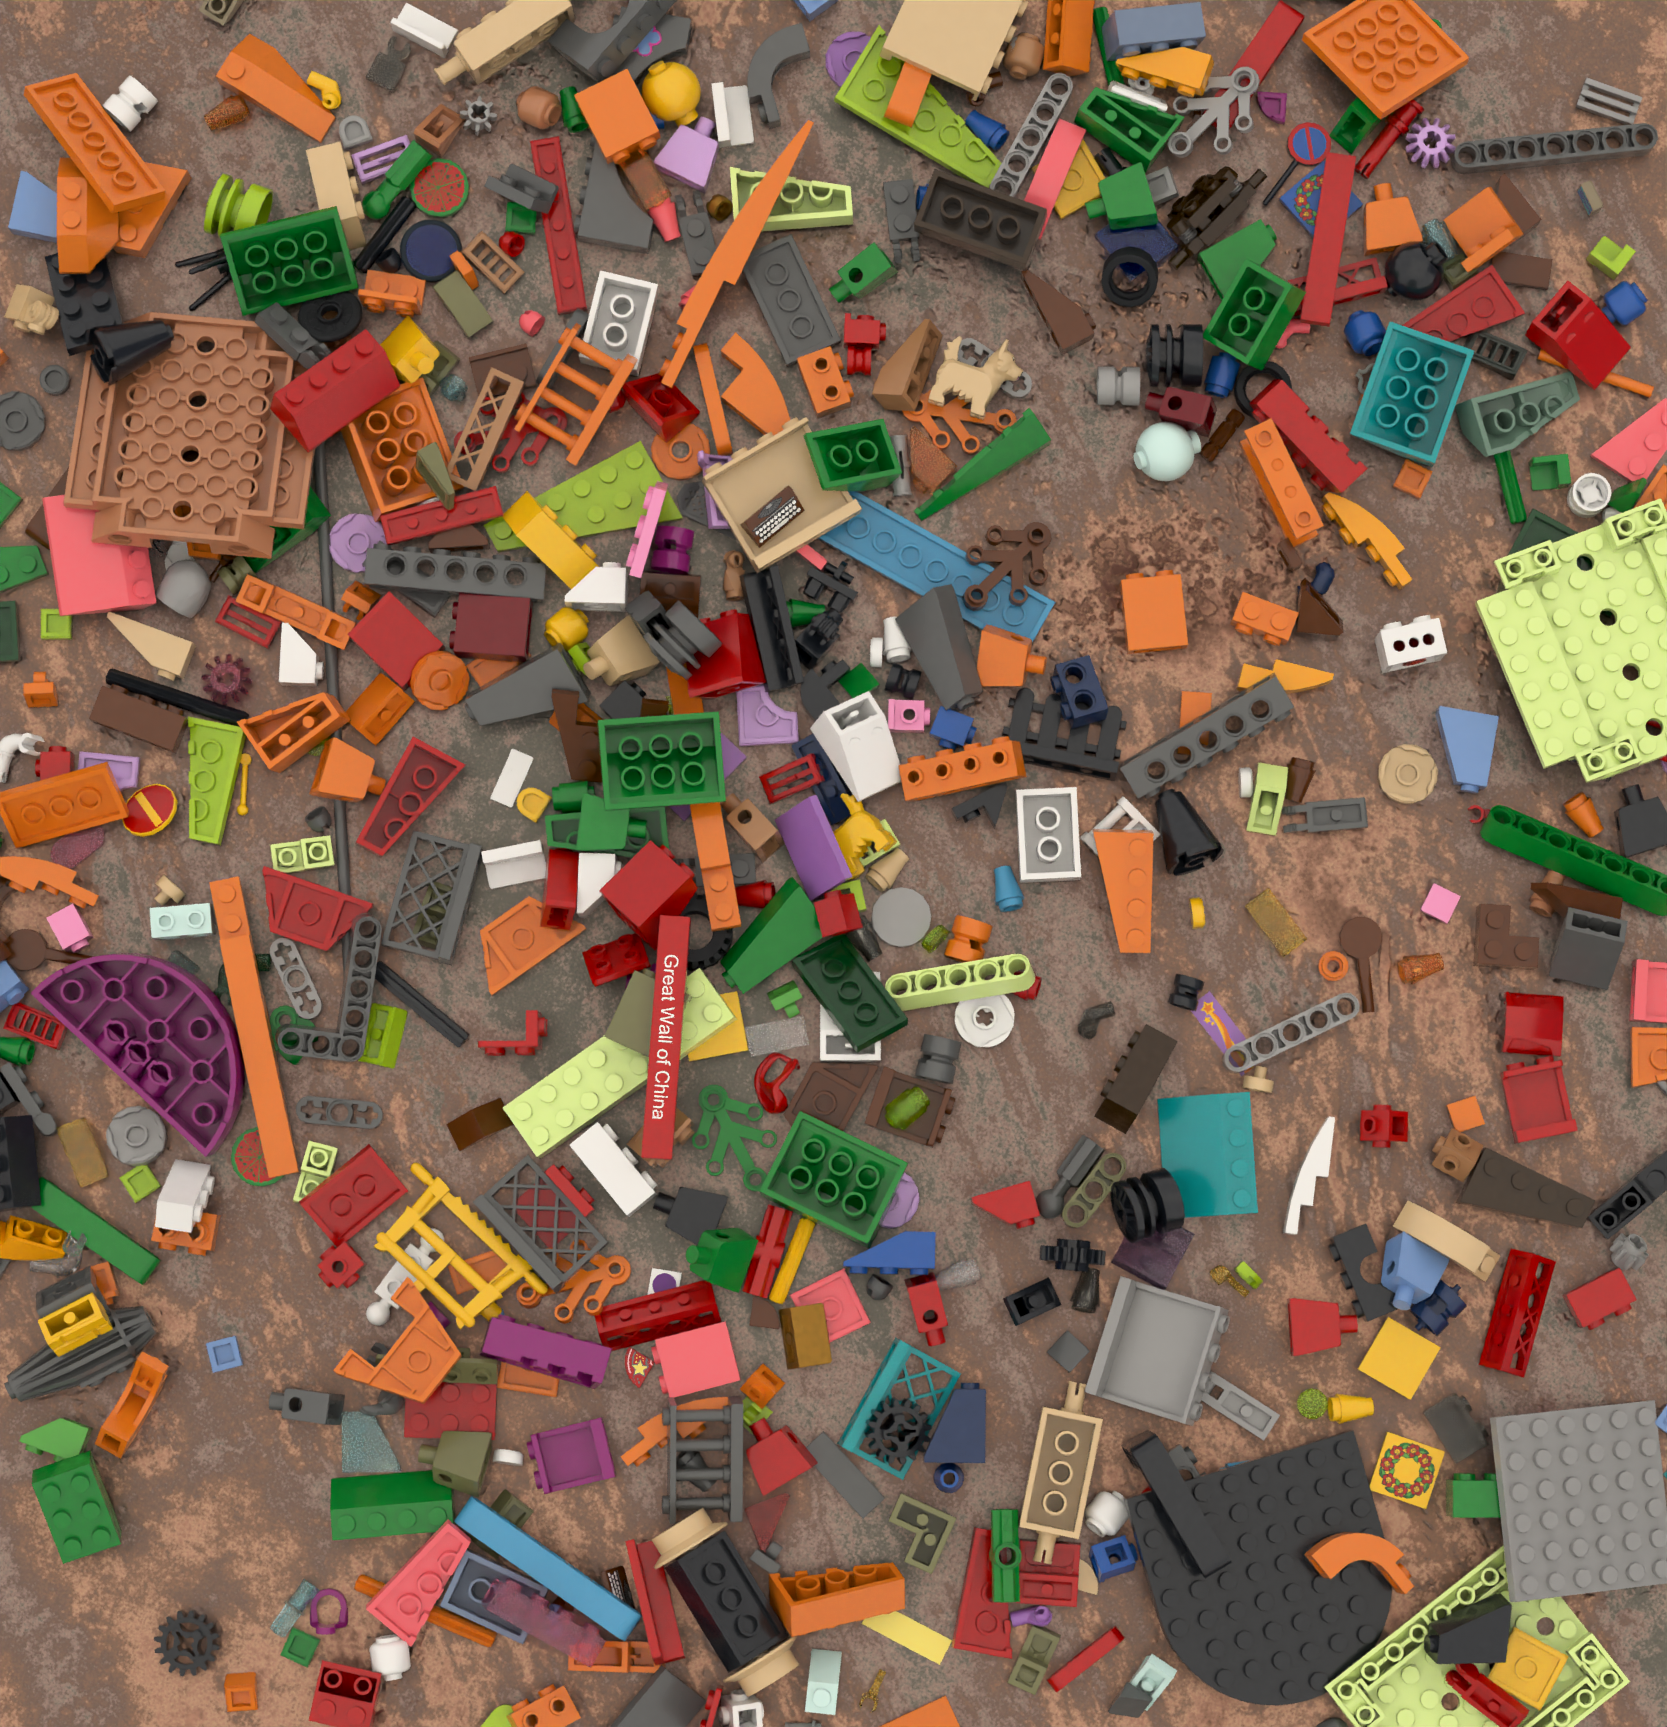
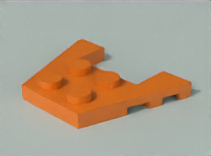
M407 1277L390 1298L395 1304L414 1317V1320L377 1367L372 1366L350 1349L333 1371L339 1376L425 1404L462 1355L412 1280Z

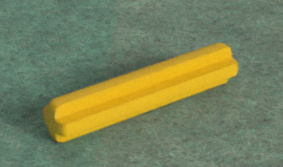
M801 1218L799 1220L769 1295V1299L778 1304L785 1302L815 1227V1223L809 1219Z

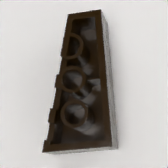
M1485 1147L1482 1148L1478 1160L1472 1168L1456 1203L1578 1229L1583 1228L1595 1200Z

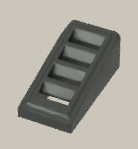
M1485 331L1468 335L1463 347L1472 349L1477 337L1482 339L1477 352L1473 354V361L1511 380L1514 379L1528 350ZM1490 343L1493 347L1488 357L1482 356L1487 344ZM1500 348L1504 350V352L1499 362H1497L1493 359L1498 349ZM1509 353L1515 355L1510 366L1504 365Z

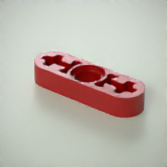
M1116 1625L1053 1673L1047 1679V1682L1055 1692H1058L1117 1646L1125 1637Z

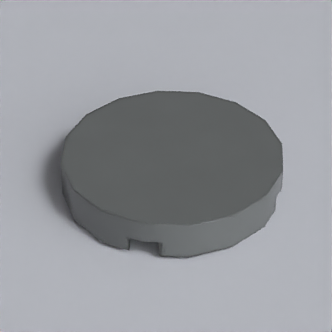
M11 391L0 395V446L10 451H22L31 448L41 439L46 428V416L43 407L29 394Z

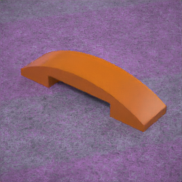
M247 574L236 599V602L262 614H267L284 623H289V625L316 636L318 639L342 650L346 649L350 640L347 634L357 624L315 602Z

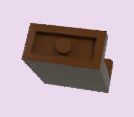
M884 1066L864 1125L933 1148L934 1142L941 1143L946 1126L941 1125L944 1113L951 1114L956 1098L951 1097V1089L931 1084Z

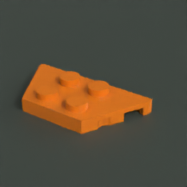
M530 896L522 900L480 930L490 994L493 996L583 933L587 930L586 927L575 920H572L570 930L540 927L542 902Z

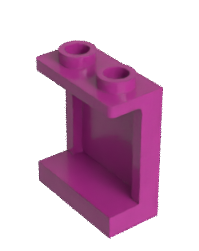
M603 1417L530 1435L531 1441L527 1442L530 1459H536L539 1470L534 1472L537 1489L543 1488L544 1494L617 1476Z

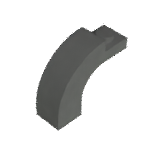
M802 23L783 28L768 37L755 52L749 66L747 79L750 105L762 102V104L757 105L761 122L767 121L769 129L781 126L780 116L772 92L775 76L783 67L810 58V49Z

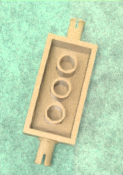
M508 0L505 8L497 13L496 11L488 13L481 19V24L473 29L468 27L456 36L457 40L453 42L456 56L440 67L435 68L436 75L445 86L449 81L466 71L467 73L469 72L475 83L479 85L551 37L566 19L574 22L575 17L571 0Z
M1068 1381L1069 1385L1064 1408L1061 1407L1060 1410L1043 1406L1041 1408L1018 1523L1019 1527L1036 1530L1038 1539L1033 1561L1041 1562L1043 1551L1046 1550L1043 1561L1046 1564H1052L1056 1537L1060 1538L1061 1535L1079 1539L1103 1421L1101 1418L1084 1415L1085 1412H1082L1086 1384L1079 1383L1078 1392L1075 1395L1077 1382Z

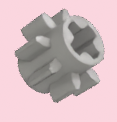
M481 96L473 103L466 100L465 106L468 111H460V118L467 119L464 124V130L471 128L475 130L476 136L483 129L490 132L491 124L489 121H496L497 114L490 113L493 103L489 102L486 104L482 102ZM475 112L477 115L483 113L484 117L483 119L480 117L474 119L473 113Z
M1621 1233L1609 1248L1613 1252L1611 1254L1613 1263L1622 1270H1628L1632 1266L1637 1271L1649 1256L1645 1252L1647 1250L1646 1242L1636 1234H1630L1626 1237Z

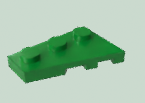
M37 545L0 547V593L49 575Z

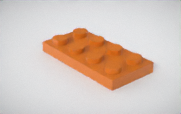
M108 762L0 792V815L15 848L127 818L129 815V809Z

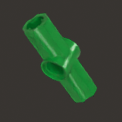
M1018 1509L991 1510V1548L989 1551V1558L992 1563V1602H1020L1019 1563L1021 1562L1022 1555L1019 1549ZM1008 1547L1011 1550V1559L1009 1562L1002 1564L999 1560V1553L1003 1548Z

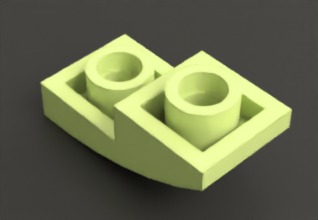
M330 835L270 845L273 869L286 874L334 866Z
M313 1141L308 1142L293 1202L299 1203L301 1199L333 1174L338 1148Z

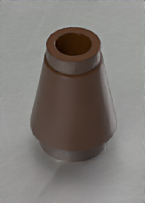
M1291 757L1290 764H1287L1288 774L1285 799L1302 803L1303 797L1316 770H1313L1315 762Z

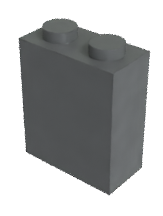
M1568 907L1552 953L1549 976L1608 990L1625 943L1628 921Z

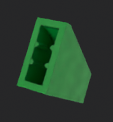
M1357 97L1347 108L1329 136L1352 154L1383 119L1380 120Z
M1261 219L1207 248L1198 255L1197 260L1221 301L1245 259L1262 266L1275 248L1276 244L1274 241L1277 240V237L1269 224L1265 226Z

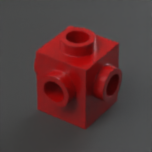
M1373 1105V1110H1361L1360 1141H1372V1147L1391 1148V1142H1408V1112L1391 1110V1105Z
M344 1241L338 1248L332 1245L321 1254L319 1258L322 1262L317 1266L321 1269V1272L318 1274L319 1277L329 1288L335 1285L338 1289L342 1286L348 1289L360 1279L358 1272L367 1264L351 1245ZM342 1262L344 1269L339 1273L336 1270V1265Z

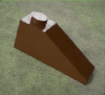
M1028 269L1027 271H1021L1020 278L1061 355L1093 339V330L1096 329V325L1089 313L1084 314L1080 306Z
M1548 882L1531 883L1530 889L1563 918H1565L1568 907L1617 919L1621 917L1623 902L1621 897Z

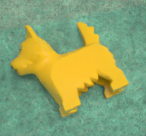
M842 793L840 797L848 807L851 816L833 833L852 874L850 879L853 880L857 879L865 871L859 858L869 851L867 847L871 846L872 842L875 843L874 848L877 852L882 849L886 852L897 841L889 831L884 830L878 818L864 810L862 801L858 802L854 795L850 796L849 794Z

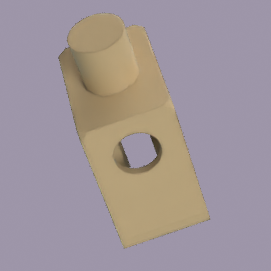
M628 615L597 640L587 651L591 661L585 663L583 669L589 679L593 680L602 676L607 685L614 686L622 683L624 680L629 681L649 674L660 661L651 652L648 643Z

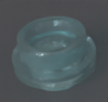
M449 374L447 378L443 377L439 382L442 387L441 392L447 399L463 401L466 397L465 392L468 390V387L456 375Z

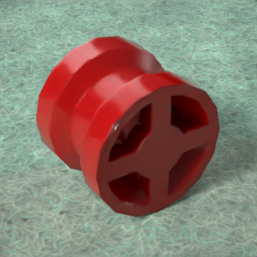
M848 345L847 375L863 373L864 376H871L872 346L857 349L855 346Z

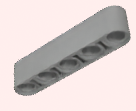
M1055 73L1047 80L995 174L990 189L995 190L998 186H1006L1011 191L1009 196L1016 198L1071 98L1073 84L1069 76L1063 73ZM1055 84H1062L1066 87L1067 92L1063 95H1056L1052 92L1051 87ZM1042 109H1047L1052 113L1053 117L1048 121H1043L1038 118L1037 113ZM1027 135H1034L1038 138L1039 143L1035 146H1027L1023 142V138ZM1013 160H1019L1024 164L1025 168L1020 172H1015L1009 168V163Z
M1342 993L1231 1046L1223 1054V1066L1231 1073H1240L1349 1021L1359 1012V1001L1351 993ZM1347 999L1350 1001L1353 1007L1350 1015L1339 1013L1337 1009L1339 1000ZM1320 1012L1324 1015L1326 1021L1323 1028L1312 1026L1310 1023L1312 1013ZM1293 1025L1297 1028L1299 1035L1296 1041H1288L1284 1038L1283 1029L1285 1026ZM1266 1038L1270 1041L1272 1048L1269 1054H1261L1257 1051L1256 1042L1258 1039ZM1239 1051L1244 1055L1245 1061L1242 1067H1234L1229 1063L1231 1052Z

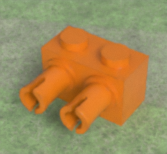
M202 1213L201 1221L195 1222L191 1233L155 1227L154 1222L151 1241L159 1242L158 1248L176 1251L177 1245L189 1247L188 1253L206 1256L207 1250H215L221 1216Z

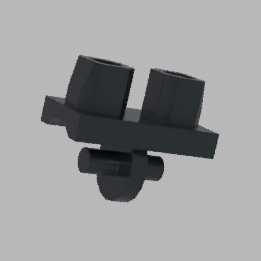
M844 561L840 563L838 568L827 563L824 571L832 574V578L812 566L807 572L808 580L803 594L817 601L824 588L830 590L834 595L827 607L836 610L839 614L845 611L850 602L854 604L858 597V592L839 582L841 579L850 585L854 578L845 572L848 563Z

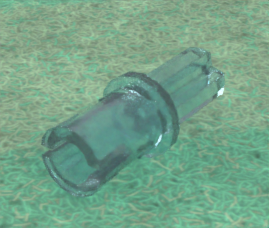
M303 1579L289 1601H284L286 1605L274 1620L270 1629L278 1636L285 1637L300 1615H305L303 1611L315 1594L319 1592V1589Z

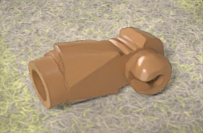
M735 550L725 553L723 563L726 564L723 591L728 601L744 599L739 576L745 574V570L742 568L745 556L743 553Z

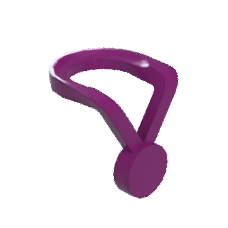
M322 1589L312 1599L310 1625L316 1628V1634H335L336 1629L346 1627L348 1624L347 1601L344 1595L336 1589ZM332 1595L339 1600L341 1610L338 1623L326 1625L318 1622L317 1602L321 1597Z

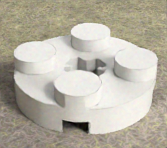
M1004 994L960 1001L955 1010V1026L959 1035L973 1046L994 1047L1002 1043L1009 1036L1014 1026V1009L1010 1000ZM983 1009L985 1013L991 1012L993 1014V1019L990 1018L992 1023L988 1026L984 1023L978 1024L976 1021V1017H979L978 1011Z

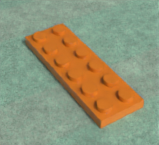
M77 73L25 86V98L112 214L164 199L166 190Z

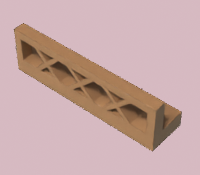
M491 367L447 466V471L452 481L471 490H479L524 389L525 381ZM495 376L511 382L506 394L494 398L490 388ZM488 392L491 400L483 403ZM503 399L502 404L498 409L496 401ZM492 403L496 412L494 422L482 426L478 416L480 408ZM475 420H476V421H477V424H478V428H475V429L471 430V429H472V426H473V424H474V422H475ZM491 426L490 431L486 437L484 429ZM480 431L484 440L482 449L470 453L466 443L468 435ZM464 447L467 455L459 457ZM479 454L474 464L472 456ZM466 458L469 459L472 467L468 480L452 474L456 462Z

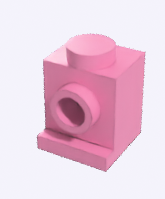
M889 699L888 727L890 732L924 733V726H930V708H924V701ZM912 710L915 713L914 719L906 720L903 716L904 712Z

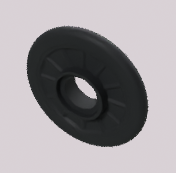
M349 291L307 300L300 307L298 323L309 332L312 338L319 342L339 341L352 334L359 326L363 313L362 305L358 298ZM328 311L338 312L337 316L333 319L327 320L323 318V315Z

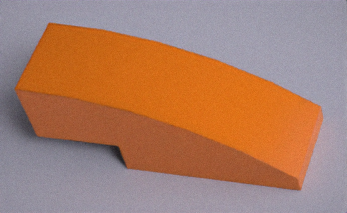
M569 1640L568 1670L655 1673L661 1665L663 1667L666 1666V1663L655 1665L647 1640Z

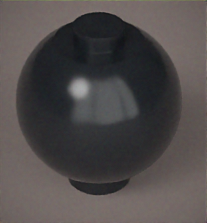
M1410 241L1396 247L1388 256L1384 270L1389 293L1394 297L1399 296L1409 301H1419L1433 295L1443 281V263L1449 259L1444 249L1436 241L1431 242L1429 245L1419 241Z

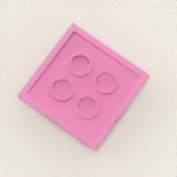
M657 481L655 487L649 486L642 508L648 510L647 515L640 516L634 535L635 538H639V543L632 544L626 563L627 567H631L629 574L631 576L641 578L669 485L667 483Z

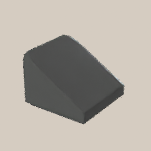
M1068 1330L1047 1351L1068 1373L1090 1352Z
M1127 1682L1113 1700L1108 1712L1115 1715L1139 1718L1153 1698Z

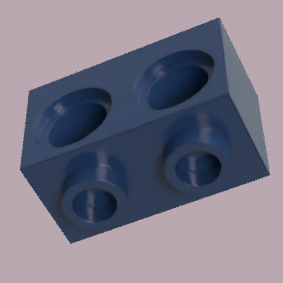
M1087 655L1056 664L1050 681L1054 693L1060 694L1062 700L1060 710L1064 720H1069L1071 728L1106 719L1109 708L1090 656ZM1070 675L1076 676L1080 682L1070 683L1066 677ZM1084 702L1090 708L1088 710H1080L1075 704Z

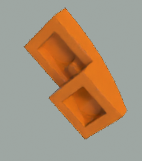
M1182 691L1179 728L1211 710L1212 693ZM1209 731L1203 732L1199 738V741L1204 745L1209 743ZM1180 746L1177 749V754L1190 755V750L1185 746Z

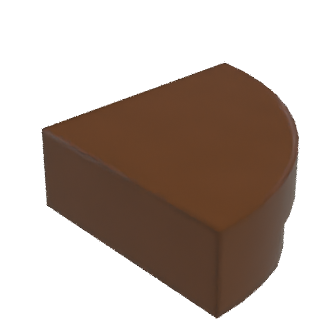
M753 1295L749 1326L780 1329L779 1317L774 1307L765 1299Z

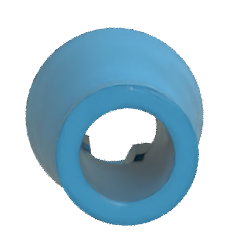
M1001 866L994 869L995 905L999 906L1000 912H1010L1022 908L1024 895L1014 877L1011 866Z

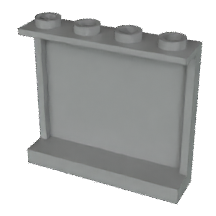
M1120 1276L1085 1392L1193 1426L1194 1422L1199 1420L1202 1413L1203 1405L1200 1402L1203 1393L1208 1391L1211 1384L1212 1375L1209 1373L1213 1362L1216 1363L1220 1355L1221 1346L1218 1344L1221 1334H1224L1229 1326L1230 1317L1227 1316L1229 1310Z

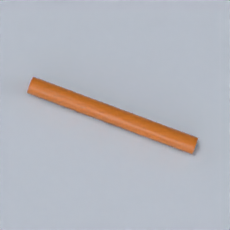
M1540 349L1538 360L1567 369L1544 350ZM1610 372L1602 381L1649 398L1654 389V386Z

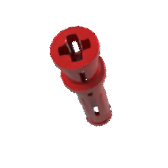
M1412 99L1395 110L1392 115H1387L1385 118L1386 126L1355 165L1354 171L1359 173L1363 170L1360 176L1369 179L1371 173L1398 137L1408 133V126L1418 114L1423 113V107Z

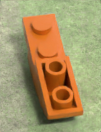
M0 856V876L10 880L9 887L24 894L27 889L34 891L40 881L43 883L41 889L56 896L61 891L70 896L68 902L85 909L87 904L94 906L99 895L72 883L77 873L72 869L46 860L30 857Z
M728 1397L695 1400L677 1406V1410L723 1409V1406L728 1405ZM662 1413L637 1428L644 1439L620 1456L627 1466L634 1463L638 1467L651 1457L648 1451L656 1444L660 1448L667 1444V1426L662 1424ZM676 1422V1430L683 1439L688 1435L691 1439H694L707 1428L704 1426L705 1422Z

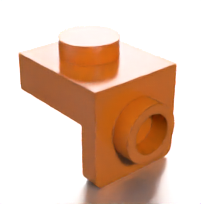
M107 1261L91 1266L96 1276V1284L108 1305L114 1304L113 1298L120 1296L111 1263Z
M762 1364L748 1378L740 1390L763 1409L785 1385V1382L766 1365Z

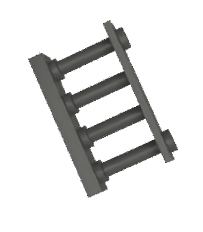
M728 1396V1406H723V1409L677 1410L674 1397H668L667 1407H662V1424L667 1426V1496H662V1514H667L670 1524H676V1511L722 1509L723 1512H727L730 1522H743V1402L741 1397ZM723 1421V1424H728V1435H723V1438L676 1440V1422ZM723 1451V1454H728V1465H722V1468L676 1469V1452ZM723 1480V1483H727V1494H722V1497L676 1498V1481Z

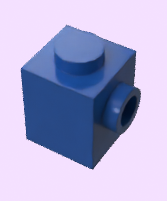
M940 706L929 737L939 740L938 745L945 749H953L955 751L956 748L963 750L965 743H972L977 730L976 727L972 726L974 718L951 709L945 710L943 706Z

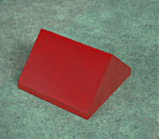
M659 373L624 383L622 388L628 404L666 443L700 413L696 406L675 385L671 388L661 383L663 377Z

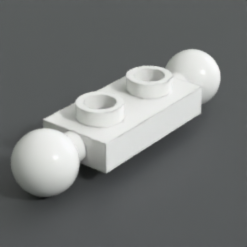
M431 1228L444 1241L443 1234L438 1229ZM421 1237L419 1249L410 1243L405 1252L426 1271L435 1262L429 1257V1254L437 1251ZM398 1261L374 1291L382 1299L380 1302H373L367 1308L366 1317L373 1325L380 1326L389 1320V1308L391 1306L401 1311L402 1308L390 1298L407 1277L413 1283L417 1280Z

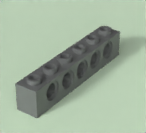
M373 544V548H367L364 587L459 596V593L524 597L530 598L535 603H543L546 564L540 563L539 558L523 557L522 562L510 561L511 556L497 554L493 555V559L481 558V554L476 552H463V556H453L451 551L444 549H434L433 554L421 553V548L406 546L403 547V551L391 550V545ZM392 560L402 562L404 565L403 572L397 575L391 574L387 569L388 563ZM421 563H429L433 566L434 573L429 577H422L418 574L417 567ZM453 565L460 566L464 571V575L461 579L453 580L447 575V569ZM482 568H488L493 572L494 578L487 583L481 582L477 578V572ZM511 571H518L523 575V582L519 585H512L507 581V574Z
M1272 673L1119 763L1120 769L1137 798L1145 796L1148 799L1160 792V786L1164 783L1171 781L1173 784L1187 776L1186 771L1196 765L1197 768H1201L1213 760L1212 755L1221 750L1223 753L1234 749L1239 745L1238 740L1248 735L1249 738L1258 735L1265 730L1263 725L1273 719L1276 723L1285 719L1291 714L1290 709L1294 708V705L1275 673ZM1259 700L1265 701L1268 704L1267 711L1261 715L1254 714L1251 711L1252 705ZM1231 716H1238L1242 719L1241 726L1236 730H1230L1225 726L1226 720ZM1211 731L1215 733V742L1211 745L1202 744L1199 738L1203 732ZM1180 746L1187 747L1190 750L1189 757L1185 760H1177L1173 756L1176 748ZM1152 762H1161L1165 766L1164 771L1160 775L1154 776L1147 771L1148 766Z

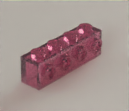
M495 1577L481 1602V1605L486 1610L588 1667H592L606 1642L599 1635L602 1630L588 1622H585L582 1626L573 1620L575 1618L574 1614L561 1607L557 1611L548 1607L549 1601L534 1592L532 1596L521 1591L523 1586L509 1578L504 1582Z

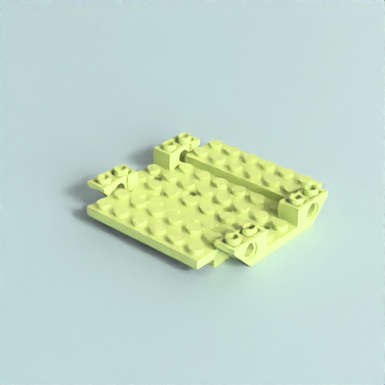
M1661 498L1604 520L1602 525L1554 543L1548 540L1495 560L1494 563L1503 585L1508 590L1478 600L1475 603L1543 769L1576 758L1585 782L1588 783L1610 778L1667 756V511ZM1581 556L1588 557L1592 561V569L1588 571L1581 570L1577 566V558ZM1602 611H1610L1614 614L1615 623L1613 625L1607 626L1600 621L1599 616ZM1629 665L1635 667L1638 671V678L1633 681L1627 680L1623 676V667ZM1653 720L1660 724L1661 733L1659 735L1653 736L1646 731V723Z

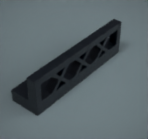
M778 565L768 567L759 573L742 574L739 578L766 683H764L765 692L790 688L803 683L804 678Z

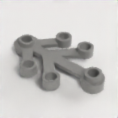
M1240 67L1231 76L1209 77V83L1203 95L1210 93L1212 89H1228L1221 97L1187 98L1186 96H1179L1174 100L1173 108L1181 116L1188 115L1191 111L1207 110L1186 133L1176 132L1171 135L1168 140V147L1174 156L1184 158L1190 155L1193 150L1194 141L1216 119L1217 137L1214 140V148L1221 155L1230 153L1233 149V143L1229 138L1230 105L1237 98L1239 115L1235 119V126L1241 133L1252 131L1254 121L1250 116V97L1257 91L1260 83L1259 76L1254 69ZM1243 79H1250L1248 86H1240V82ZM1185 101L1188 103L1184 110L1178 109L1180 102ZM1243 119H1248L1249 125L1241 128L1239 126L1240 122ZM1221 141H1228V146L1225 149L1218 148ZM1179 143H1187V147L1185 150H1177V146Z

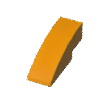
M1277 659L1273 663L1272 670L1243 664L1236 690L1243 691L1275 673L1286 693L1291 694L1327 685L1333 680L1334 674Z

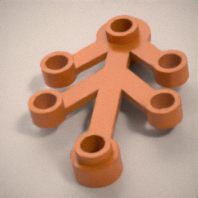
M931 390L925 394L921 393L918 401L922 404L920 411L902 410L903 415L908 420L922 424L932 438L933 446L938 450H944L949 446L950 436L947 432L939 430L931 416L943 418L962 443V450L969 455H973L979 450L980 442L977 437L969 434L961 421L992 425L999 434H1002L1004 429L1008 426L1011 427L1017 422L1015 414L1008 409L999 410L997 413L986 412L984 420L970 416L971 409L963 408L970 402H965V399L959 400L958 396L943 407L930 404L928 399ZM1000 417H1009L1010 423L1006 426L1001 425L999 422ZM940 435L945 436L947 442L944 445H938L936 438ZM968 440H973L976 443V448L968 450L965 447V443Z
M579 1239V1246H584V1250H591L585 1241ZM574 1241L570 1245V1250H574ZM557 1254L556 1267L561 1272L566 1273L573 1266V1263ZM578 1254V1260H580L584 1255ZM600 1254L595 1255L589 1262L599 1269L587 1272L581 1268L564 1284L565 1287L558 1292L572 1289L566 1301L555 1308L554 1314L558 1322L562 1324L571 1322L574 1317L573 1312L590 1284L602 1281L596 1293L588 1296L584 1301V1308L589 1315L595 1316L600 1314L603 1309V1303L613 1286L625 1283L631 1275V1266L627 1259L618 1255L605 1258ZM615 1265L621 1267L620 1272L617 1274L610 1272V1269ZM525 1282L518 1287L516 1297L522 1307L531 1309L539 1305L542 1297L556 1293L546 1283L548 1291L545 1294H539ZM527 1289L533 1290V1295L529 1298L523 1297V1292ZM592 1301L599 1303L595 1310L588 1309V1305ZM563 1309L569 1310V1315L565 1318L559 1317V1313Z

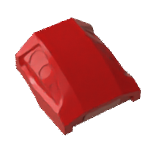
M1504 992V999H1506L1504 1004L1506 1005L1504 1014L1505 1027L1503 1031L1505 1032L1501 1052L1560 1057L1564 996Z

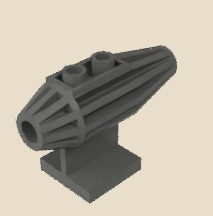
M91 1266L37 1292L36 1311L40 1318L93 1292L103 1304L113 1330L103 1335H98L97 1338L60 1357L46 1344L7 1375L8 1382L4 1383L9 1396L11 1399L17 1397L22 1402L76 1386L81 1388L87 1385L94 1387L102 1383L106 1379L105 1376L115 1371L116 1373L126 1371L133 1365L132 1362L136 1361V1356L157 1333L148 1311L144 1306L110 1309L96 1284V1276Z

